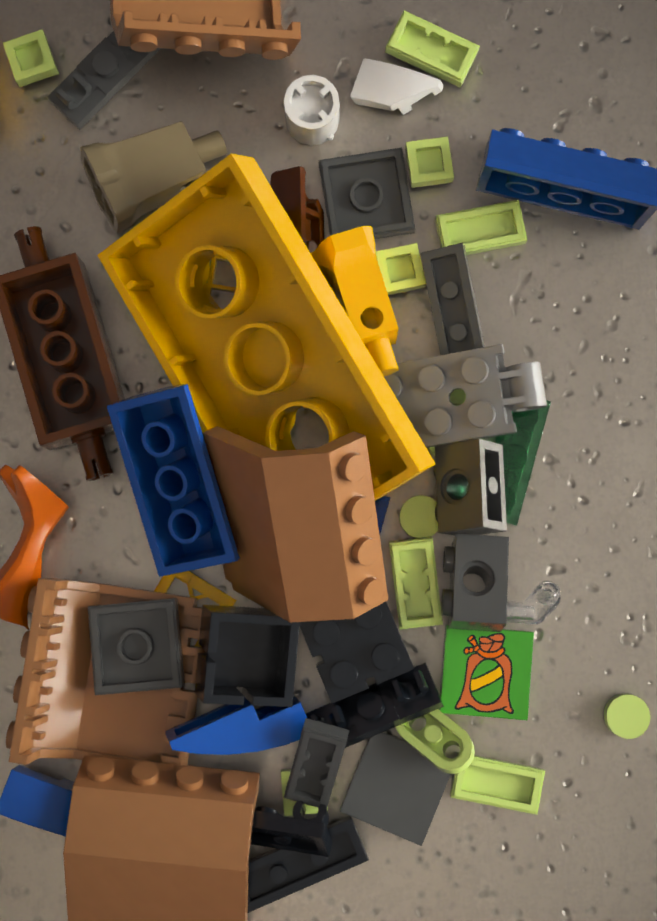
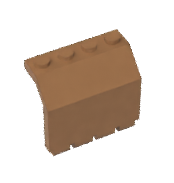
M110 0L111 23L118 46H131V49L137 52H151L157 48L175 49L177 53L183 55H193L201 51L219 52L224 57H239L248 53L262 54V57L268 60H279L290 56L301 40L300 22H291L287 30L283 29L281 25L280 0Z
M218 426L202 433L240 557L235 562L223 564L225 579L232 582L234 591L290 623L355 619L389 600L365 435L353 431L318 448L275 451Z
M38 578L37 586L32 587L28 598V611L33 613L30 631L24 633L20 648L21 657L25 658L23 675L17 678L13 691V701L18 703L16 719L10 723L6 734V747L10 749L9 762L27 765L39 758L83 760L85 755L188 766L189 753L172 750L165 731L195 718L198 696L194 690L183 689V687L95 695L88 606L177 598L184 680L187 683L195 684L198 653H205L202 647L190 646L191 638L199 639L202 607H196L197 598L104 583L58 578Z
M84 755L73 784L63 851L68 921H248L249 852L253 817L260 787V773Z

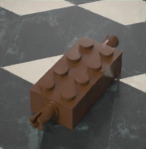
M27 227L29 236L25 235L23 229L14 234L25 268L0 275V312L40 446L50 451L71 444L77 445L85 470L86 481L98 480L100 476L105 478L114 474L102 439L106 436V433L114 431L107 405L124 400L125 398L85 264L76 253L49 260L41 227Z

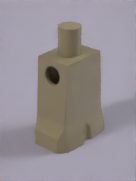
M182 121L119 142L106 144L97 142L80 147L81 162L97 204L116 234L130 228L142 215L164 205L206 173L203 163L227 154L224 139L218 130L191 140Z

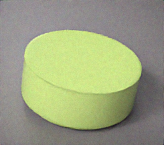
M424 495L408 499L401 507L399 513V522L403 531L413 538L433 536L438 531V522L435 517L437 502L433 498Z
M622 693L615 695L607 702L604 709V721L607 728L613 734L624 739H634L641 736L649 727L650 711L647 704L641 698L632 694Z

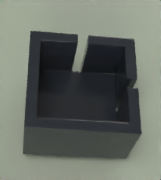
M387 602L376 606L355 619L300 622V629L312 658L321 655L323 658L322 661L316 664L331 704L368 689L366 681L368 678L374 676L378 685L414 669Z
M202 605L199 645L207 653H198L195 694L203 704L244 705L245 697L253 706L292 707L300 622L290 623L265 608ZM236 687H243L242 693Z

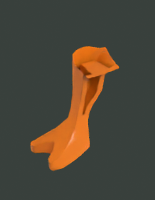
M4 465L0 469V478L19 506L24 527L12 554L0 569V618L10 623L22 625L29 630L27 620L28 598L32 587L37 586L38 578H41L42 552L46 538L69 507L21 465L15 470L8 465Z

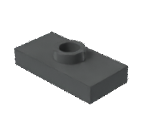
M305 718L284 798L293 801H303L304 804L318 808L320 804H324L327 808L349 730Z

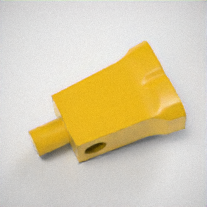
M361 226L330 235L319 244L311 255L331 285L334 294L385 377L399 370L391 346L396 344L399 328L376 259L373 228L371 226Z

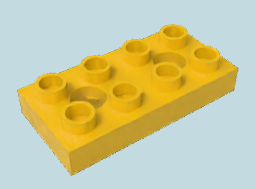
M229 154L97 255L172 385L188 384L202 433L218 426L275 451L296 450L291 440L290 431L295 424L297 410L302 406L303 408H309L316 412L324 421L328 430L329 442L353 431L366 436L375 501L436 465L253 157ZM216 255L226 257L236 275L235 294L231 302L224 309L214 307L207 299L203 288L209 278V261Z

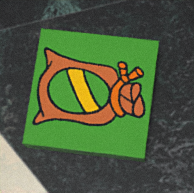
M446 624L440 698L444 707L439 708V710L446 714L528 720L534 632L505 629L501 632L448 629Z

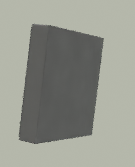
M402 147L318 160L330 235L361 226H371L374 239L415 233Z
M177 598L88 606L95 695L182 688L185 686Z
M382 732L368 739L340 807V812L422 846L451 774L439 770L404 740Z

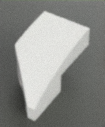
M363 58L350 97L357 105L390 111L398 108L404 115L413 110L411 105L430 93H433L435 96L442 92L444 85L441 80L401 66Z

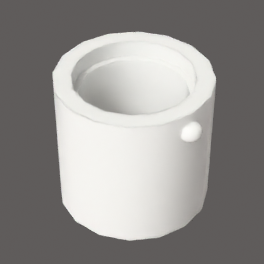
M314 74L305 75L294 80L287 88L284 97L286 127L289 133L298 142L310 146L320 145L328 140H333L338 128L340 115L339 95L336 88L326 78Z

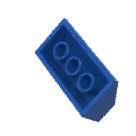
M502 128L500 131L492 129L476 187L478 192L519 200L520 202L638 230L657 210V168L649 167V163L642 159L626 158L623 161L607 157L608 154L600 149L585 148L581 151L568 148L563 141L558 139L543 138L541 141L524 137L525 135L521 131L511 128Z
M188 384L161 388L107 405L159 577L239 560L240 557Z

